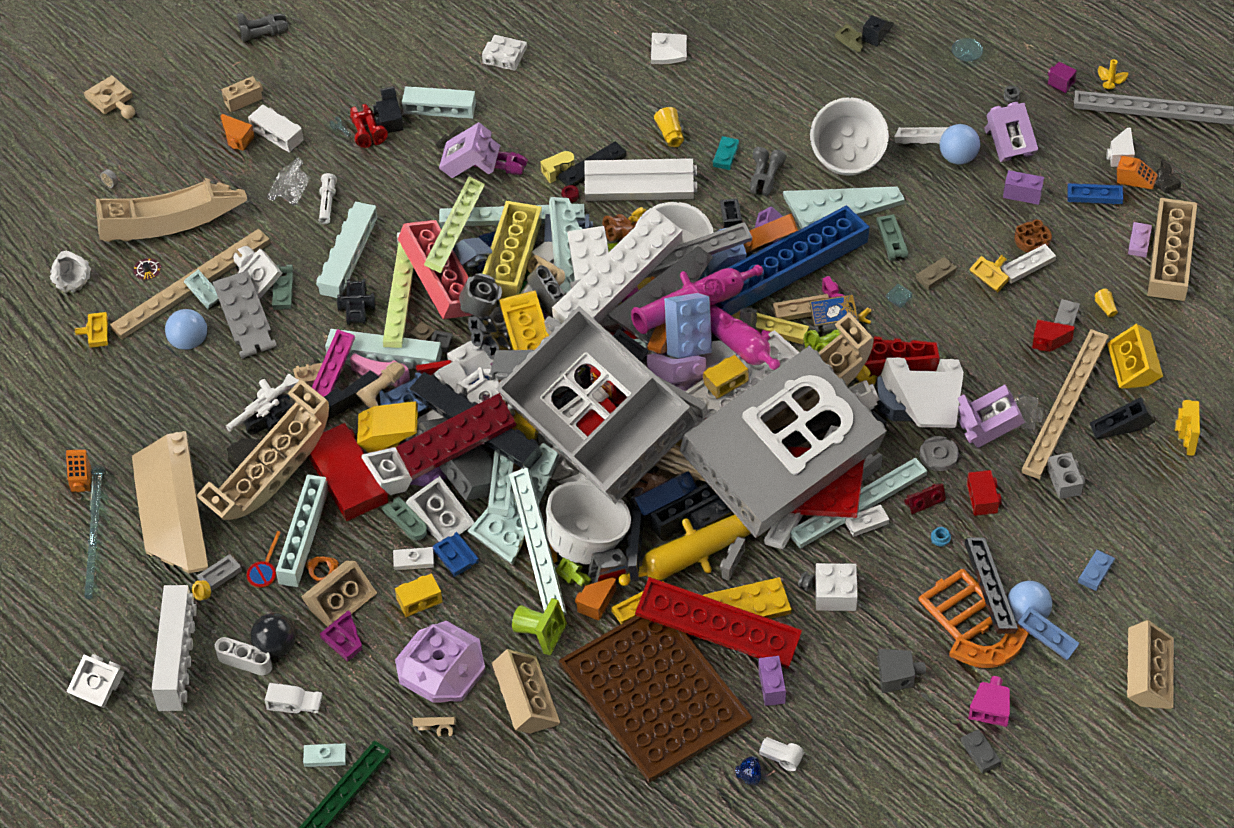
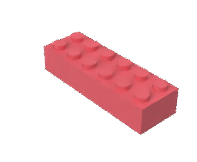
M437 221L404 223L398 241L442 319L471 316L472 314L465 313L460 308L459 295L469 277L453 249L441 273L424 265L441 232Z

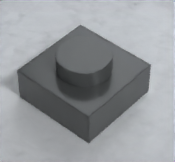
M434 330L431 341L441 342L442 352L448 353L453 340V334Z

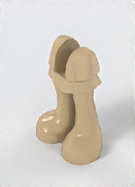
M398 362L389 364L386 369L381 370L382 375L377 380L362 388L356 395L369 408L378 406L376 395L383 388L390 384L394 385L397 379H400L405 372L404 366Z

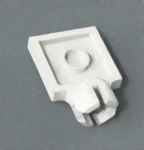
M243 246L238 249L242 257L240 258L235 252L234 262L239 267L238 273L248 270L260 299L283 273L263 250L259 249L257 252H254L250 247Z

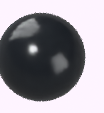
M269 613L255 621L251 629L250 639L252 646L258 648L260 652H268L270 658L275 659L283 657L291 651L296 641V630L293 623L286 616L278 613Z

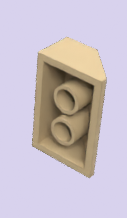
M345 561L301 597L311 612L326 626H329L346 611L349 610L352 614L377 592L356 561Z

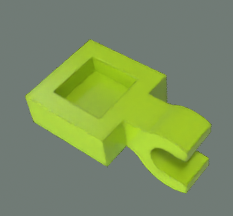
M564 557L556 569V573L568 583L575 581L578 585L583 586L584 584L589 585L592 580L588 575L580 572L582 566L579 563Z

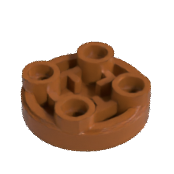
M1036 219L1033 222L1018 225L1014 240L1019 249L1029 253L1044 244L1049 248L1052 234L1043 225L1041 220Z

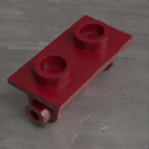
M933 484L920 493L907 495L904 502L906 506L910 505L911 514L945 501L944 484Z

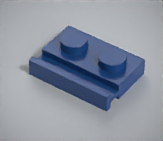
M457 532L453 536H448L433 545V551L454 577L471 568V565L479 563L477 556Z

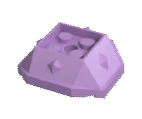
M447 621L432 624L427 628L419 630L395 659L399 683L433 703L463 701L485 673L480 640Z

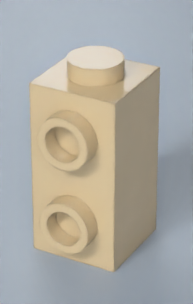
M253 76L221 89L223 101L231 112L263 99L261 93L263 87Z

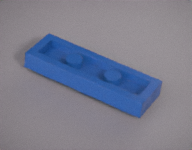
M1068 183L1067 202L1122 204L1123 186Z

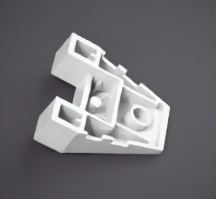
M905 358L886 359L881 373L885 387L889 392L892 391L896 395L898 403H903L907 414L918 427H956L959 406L958 397L961 394L964 373L959 360L940 359L938 368L934 372L910 371Z

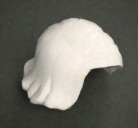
M62 251L53 262L52 269L50 270V279L56 284V288L65 293L69 291L74 293L76 290H81L83 285L86 284L87 279H90L91 268L88 266L89 262L72 252Z

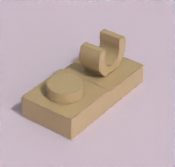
M322 363L311 366L306 364L305 367L300 368L296 366L293 369L295 378L303 380L308 385L314 384Z
M456 717L413 718V726H418V730H430V726L440 725L437 728L438 736H441L443 728H447L449 736H452L453 729L450 725L456 724Z

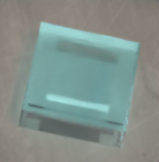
M897 284L886 294V299L901 308L912 298L913 293Z

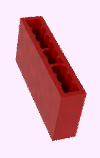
M343 423L323 432L308 458L318 475L326 477L328 492L344 519L348 521L388 503V493L380 487L362 459L364 449L357 444L354 431L348 429L347 425Z

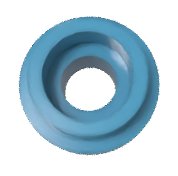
M938 527L931 533V541L937 546H945L951 540V534L944 527Z

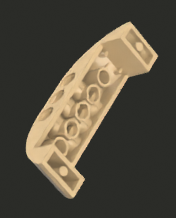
M850 312L835 324L840 335L818 352L821 359L832 367L837 377L844 380L846 386L856 377L866 363L874 340ZM813 388L797 399L796 402L804 411H809L819 403L820 397ZM787 406L764 422V424L772 432L793 423L798 419V416L790 406Z
M300 379L288 392L289 396L296 403L218 489L208 482L196 495L197 498L223 520H232L246 516L266 503L305 461L319 441L326 426L329 402L303 380Z

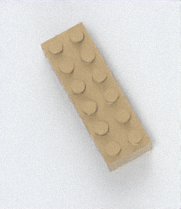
M1160 198L1147 296L1185 301L1189 281L1197 203Z

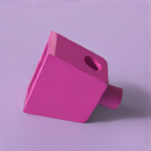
M992 676L990 683H980L970 705L968 719L1004 727L1008 726L1010 689L1002 686V678Z

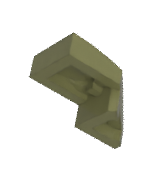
M848 24L836 32L834 37L843 44L856 51H862L861 32L858 33Z

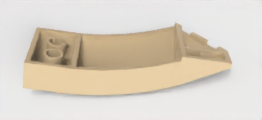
M205 178V181L193 186L151 197L96 199L99 239L107 242L116 239L131 241L132 239L153 238L188 230L210 222L247 201L245 190L237 189V191L230 189L229 185L220 182L217 185L212 184L210 179Z
M183 431L167 434L132 455L145 551L150 556L160 557L161 561L167 564L182 567L183 571L187 573L204 571L208 569V561L187 433Z

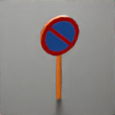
M277 531L266 560L254 563L247 570V580L256 588L267 587L276 578L275 568L269 563V560L280 536V531Z

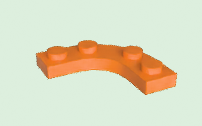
M1017 625L1016 634H1005L1000 642L991 646L977 645L957 637L950 650L949 657L979 668L1002 666L1013 660L1020 653L1030 633Z

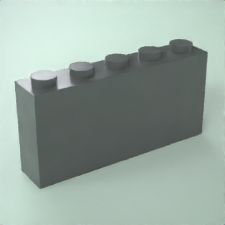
M439 418L420 421L417 433L414 436L416 437L447 421V419ZM481 445L439 466L466 501L489 496L493 459Z

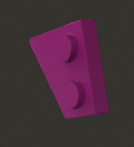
M349 610L320 633V638L347 662L362 650V644Z

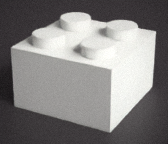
M816 563V610L856 611V564Z

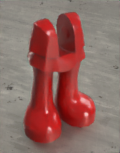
M362 104L363 111L358 112L356 106L352 107L350 118L357 129L355 134L356 144L363 148H369L372 144L371 137L364 125H368L375 145L384 142L388 137L387 130L381 125L377 126L373 110L367 104Z

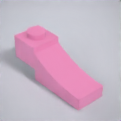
M355 353L350 357L351 369L362 376L371 370L380 377L382 375L381 370L386 369L389 364L396 362L394 360L392 362H378L361 357ZM404 364L402 365L405 368V372L399 380L397 379L393 385L395 387H399L410 380L409 369Z

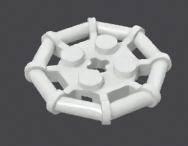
M478 367L477 371L464 380L458 381L456 393L459 394L461 392L464 394V391L467 390L468 401L479 404L483 402V395L486 394V396L490 395L492 397L499 393L496 388L501 380L497 379V374H495L496 378L494 380H487L485 376H489L491 369ZM508 404L507 407H508V409H509L511 415L514 416L516 412H515V410Z

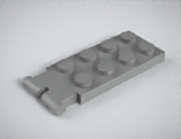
M248 270L214 281L213 286L235 344H240L242 351L239 352L241 359L257 354L256 348L260 347L261 352L277 347L275 340L271 341L269 337L271 329Z

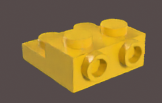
M1183 400L1182 408H1178L1175 431H1178V439H1183V447H1186L1187 455L1192 456L1195 455L1200 434L1199 401Z

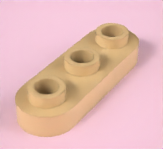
M533 255L529 259L527 270L530 273L538 266L543 265L550 270L559 286L564 282L565 272L561 268L537 255Z

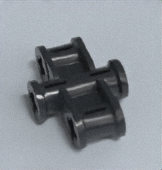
M362 279V281L347 280V296L337 295L338 311L346 309L347 325L351 323L366 324V308L376 309L375 293L367 295L366 279Z
M473 316L470 318L468 326L472 332V344L477 347L483 345L484 351L491 360L494 359L496 350H513L509 344L510 339L507 330L502 329L498 331V327L491 317L484 316L479 318L478 316Z
M280 394L275 399H278L279 404L268 410L269 413L266 416L257 417L258 412L245 420L243 423L246 426L247 433L254 435L266 428L270 432L274 425L293 406L289 395Z

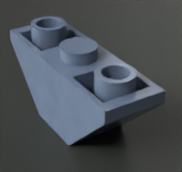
M480 238L463 239L454 246V252L466 273L470 271V268L478 266L479 262L486 260V257L492 253V249Z
M877 377L876 390L880 399L877 401L878 411L891 421H913L907 414L903 403H898L896 395L886 389L882 377Z

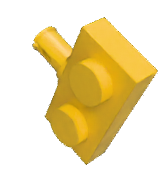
M1000 255L995 263L981 256L969 269L972 274L997 293L1010 280L1009 276L1000 269L1005 261H1007L1003 255Z
M107 312L88 314L86 327L75 328L76 336L87 334L89 348L108 346Z

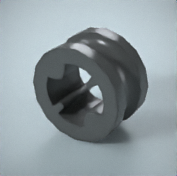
M1007 86L1004 90V100L1008 103L1017 102L1020 97V89L1016 86Z
M804 571L799 579L798 587H804L805 591H809L813 585L815 575H809L807 571Z

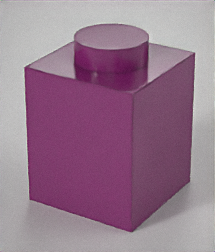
M1058 62L1048 71V84L1066 93L1075 83L1077 70Z

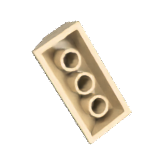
M1146 620L1128 628L1127 698L1141 707L1172 709L1174 638L1151 621Z
M507 649L492 662L495 676L497 677L501 693L516 731L534 733L560 724L536 656Z

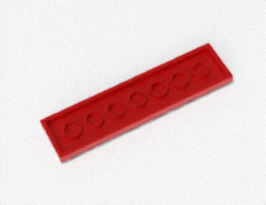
M651 577L647 580L635 611L636 616L756 658L779 656L781 666L789 669L802 630Z

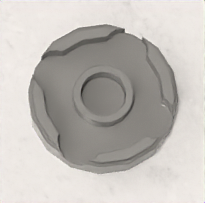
M934 436L928 438L920 447V460L928 469L945 471L951 469L958 460V447L952 440H947L946 437Z

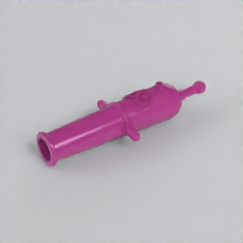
M755 265L753 269L746 272L725 268L694 283L690 282L687 273L683 271L680 273L683 288L641 308L634 307L631 310L633 325L638 332L646 334L649 329L665 324L664 298L700 293L709 296L710 306L733 298L741 292L744 281L755 275H762L763 267Z
M716 305L710 306L712 334L748 364L761 365L766 362L772 370L780 367V361L770 357L771 347L768 340L771 337L767 333L762 336L760 332L742 320L734 318Z

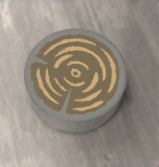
M106 169L100 174L101 180L106 186L112 188L118 183V178L113 171Z

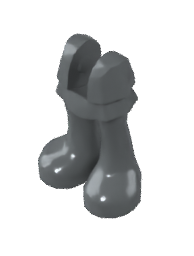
M243 13L237 14L243 42L267 33H271L273 36L288 29L285 14H268V16L255 20H248Z
M756 147L753 151L756 170L751 177L750 192L756 194L760 184L764 185L763 196H768L773 189L774 177L778 168L786 161V154L781 150L772 151L766 175L763 173L769 160V152L763 147Z

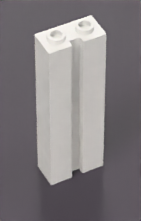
M693 159L585 161V201L694 199V193H697V182H693V176H697V165H693Z

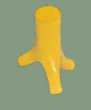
M867 307L858 314L859 322L871 324V321L865 318L872 311L870 308Z

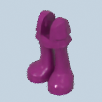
M499 151L494 168L505 170L506 174L521 175L528 163V159L514 152Z

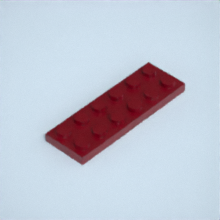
M498 393L397 446L396 449L412 480L506 432L517 426L501 394Z

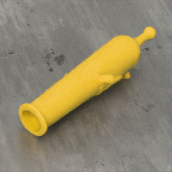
M736 515L727 517L697 531L693 529L689 519H683L682 524L686 531L685 536L647 552L640 567L639 577L647 576L663 580L696 562L701 563L705 573H710L712 569L708 562V556L729 546L731 543H735L737 537L744 538L752 533ZM630 573L622 574L619 577V583L622 586H627L631 582Z

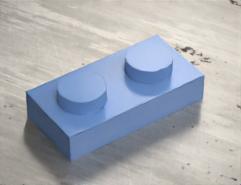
M1096 550L1080 575L1078 583L1097 591L1112 567L1115 558Z

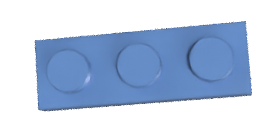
M1031 607L1026 610L1017 625L1065 660L1069 659L1079 645V642Z

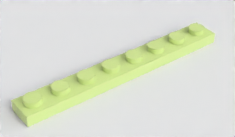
M468 177L424 263L425 266L441 273L483 190L484 183Z
M400 242L397 249L383 347L402 348L414 267Z

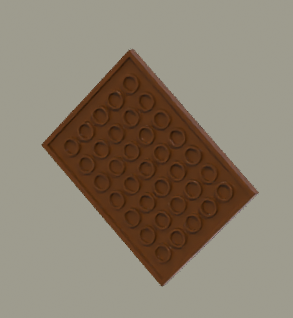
M639 616L631 618L558 660L560 667L649 783L753 722V717L684 632Z

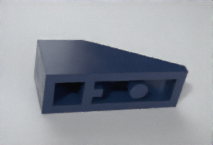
M686 471L637 496L635 500L644 516L697 489V486L690 472Z

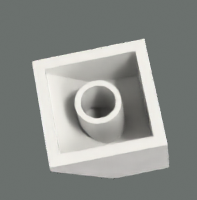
M395 447L362 455V459L378 484L388 494L393 495L407 491L412 478Z

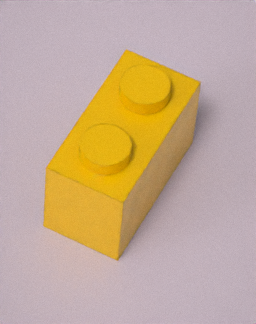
M734 354L703 372L704 385L718 399L749 381L748 368Z
M432 573L421 576L409 583H403L395 588L396 599L405 617L442 603L441 590Z

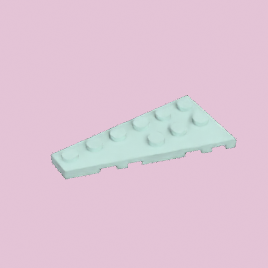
M898 186L783 191V197L801 229L846 205L859 217H863L905 203V199Z
M551 197L549 207L554 265L565 272V280L560 287L567 294L571 290L570 282L575 281L567 231L580 230L582 227L578 225L577 216L569 198Z
M545 443L539 447L542 456L530 469L538 504L559 458V454ZM511 484L507 516L487 513V508L468 532L513 565L525 535Z

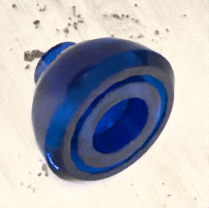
M754 755L745 758L740 766L735 768L736 777L738 779L741 778L748 784L758 785L761 780V767L758 758Z

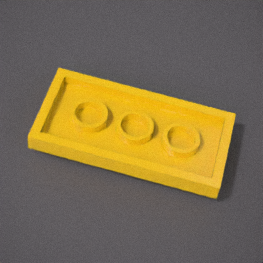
M780 577L703 595L769 619L791 614V607Z

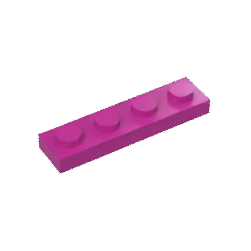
M339 329L336 330L312 386L321 396H326L334 389L356 338L355 335Z

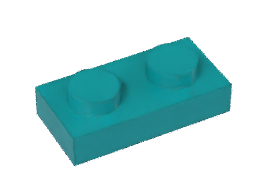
M722 136L713 160V167L726 170L731 169L739 147L738 139Z

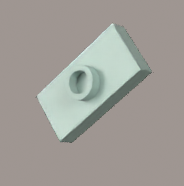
M199 269L184 280V283L207 309L219 301L214 286Z
M346 743L304 745V767L346 765Z

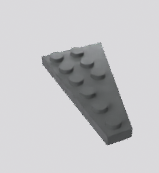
M697 246L606 316L648 345L656 327L649 329L646 334L638 332L631 319V310L634 307L641 308L683 288V282L680 278V273L683 271L687 273L690 282L698 281L713 256Z

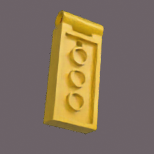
M536 291L499 299L512 349L535 350L541 341L549 336L546 332L545 320Z

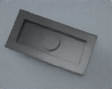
M979 729L961 737V743L982 774L1001 765V760Z

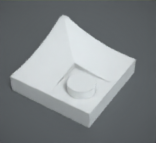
M652 33L651 64H671L685 61L687 58V35Z

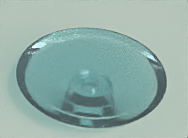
M963 38L957 40L952 45V53L959 60L974 61L982 55L983 47L974 39Z

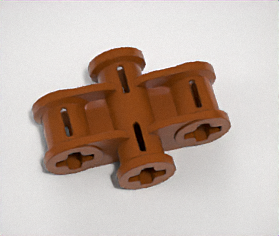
M617 214L614 217L610 215L605 216L602 224L609 241H615L616 239L621 241L636 227L637 221L632 224L623 214Z

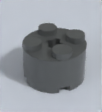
M478 273L473 277L470 276L459 295L461 310L481 318L489 316L501 298L502 289L500 285L497 286L496 280L486 274Z

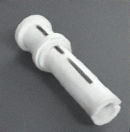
M330 173L321 176L322 187H320L319 192L322 197L318 220L321 224L330 223L332 197L336 194L334 187L337 177Z

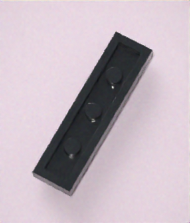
M615 141L560 173L559 180L565 186H577L585 181V161L621 160L627 156L626 150Z

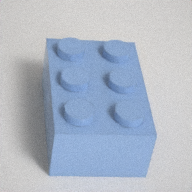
M694 293L664 298L667 355L685 358L712 353L709 296Z

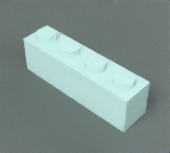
M405 86L402 99L403 114L473 119L476 105L475 91Z

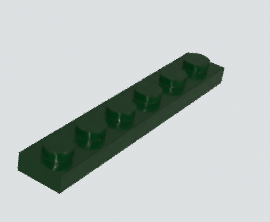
M374 740L299 828H329L391 756V750Z

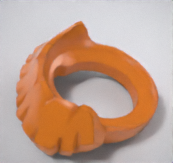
M315 557L309 559L305 566L312 579L321 581L325 577L319 578L314 574V569L318 563H327L330 569L329 575L338 567V561L331 557Z

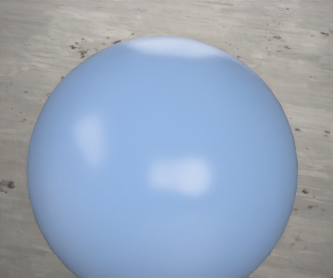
M956 124L950 126L943 132L940 139L942 155L953 164L962 165L969 163L977 156L980 149L979 136L968 125Z
M181 309L174 312L168 318L165 325V335L172 346L178 349H192L199 346L205 340L207 324L198 312L191 309Z
M1036 581L1018 583L1011 589L1007 597L1014 619L1017 622L1029 607L1046 619L1052 610L1050 592L1044 585Z

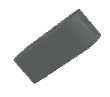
M540 265L528 275L527 281L532 290L536 291L537 297L548 315L553 318L552 307L565 293L546 266Z

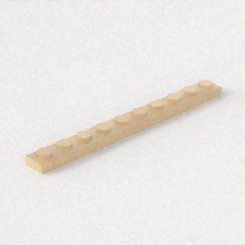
M260 229L255 230L111 323V329L123 340L192 295L193 292L184 283V280L199 269L208 281L212 282L237 265L233 257L235 252L240 258L242 257V254L238 251L239 248L248 246L254 252H257L259 249L269 245L270 239Z
M1090 330L1025 461L1021 473L1040 480L1048 464V458L1052 456L1107 343L1109 335Z

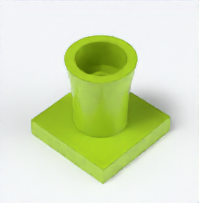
M551 598L544 613L520 605L517 607L512 619L513 631L515 633L537 635L543 654L547 655L552 654L567 625L559 600Z

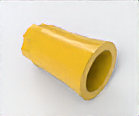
M665 107L657 111L654 115V120L659 126L668 146L679 147L684 142L677 109Z

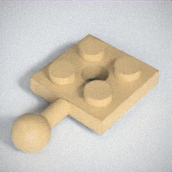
M112 75L84 92L85 98L103 114H107L118 107L121 110L122 116L126 119H131L135 115L134 107L124 104V102L133 98L132 92Z

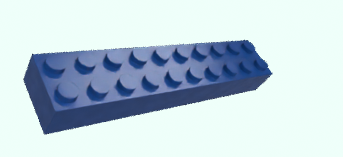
M846 205L728 267L739 272H746L753 269L755 265H760L764 271L762 275H755L744 281L743 288L738 295L714 305L733 315L867 243L870 227Z

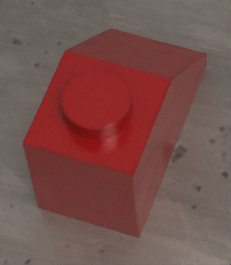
M1037 319L1032 348L1051 352L1071 342L1075 326Z

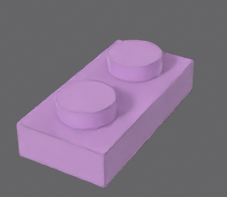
M1133 223L1128 250L1129 255L1147 256L1152 225Z

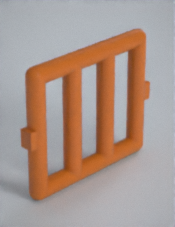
M960 569L945 580L941 578L936 582V586L918 598L919 602L955 639L960 637L968 641L980 632L982 634L987 632L989 626L993 624L991 617H988L963 635L955 628L987 606L979 583L965 569ZM961 578L969 584L968 587L937 607L929 601V599ZM973 592H976L982 598V600L950 621L942 614Z

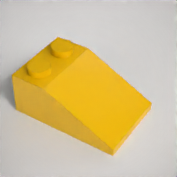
M414 401L373 406L359 413L357 444L368 453L390 447L416 434L418 403Z

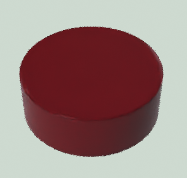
M572 185L565 186L561 191V197L569 198L570 203H574L579 199V189Z

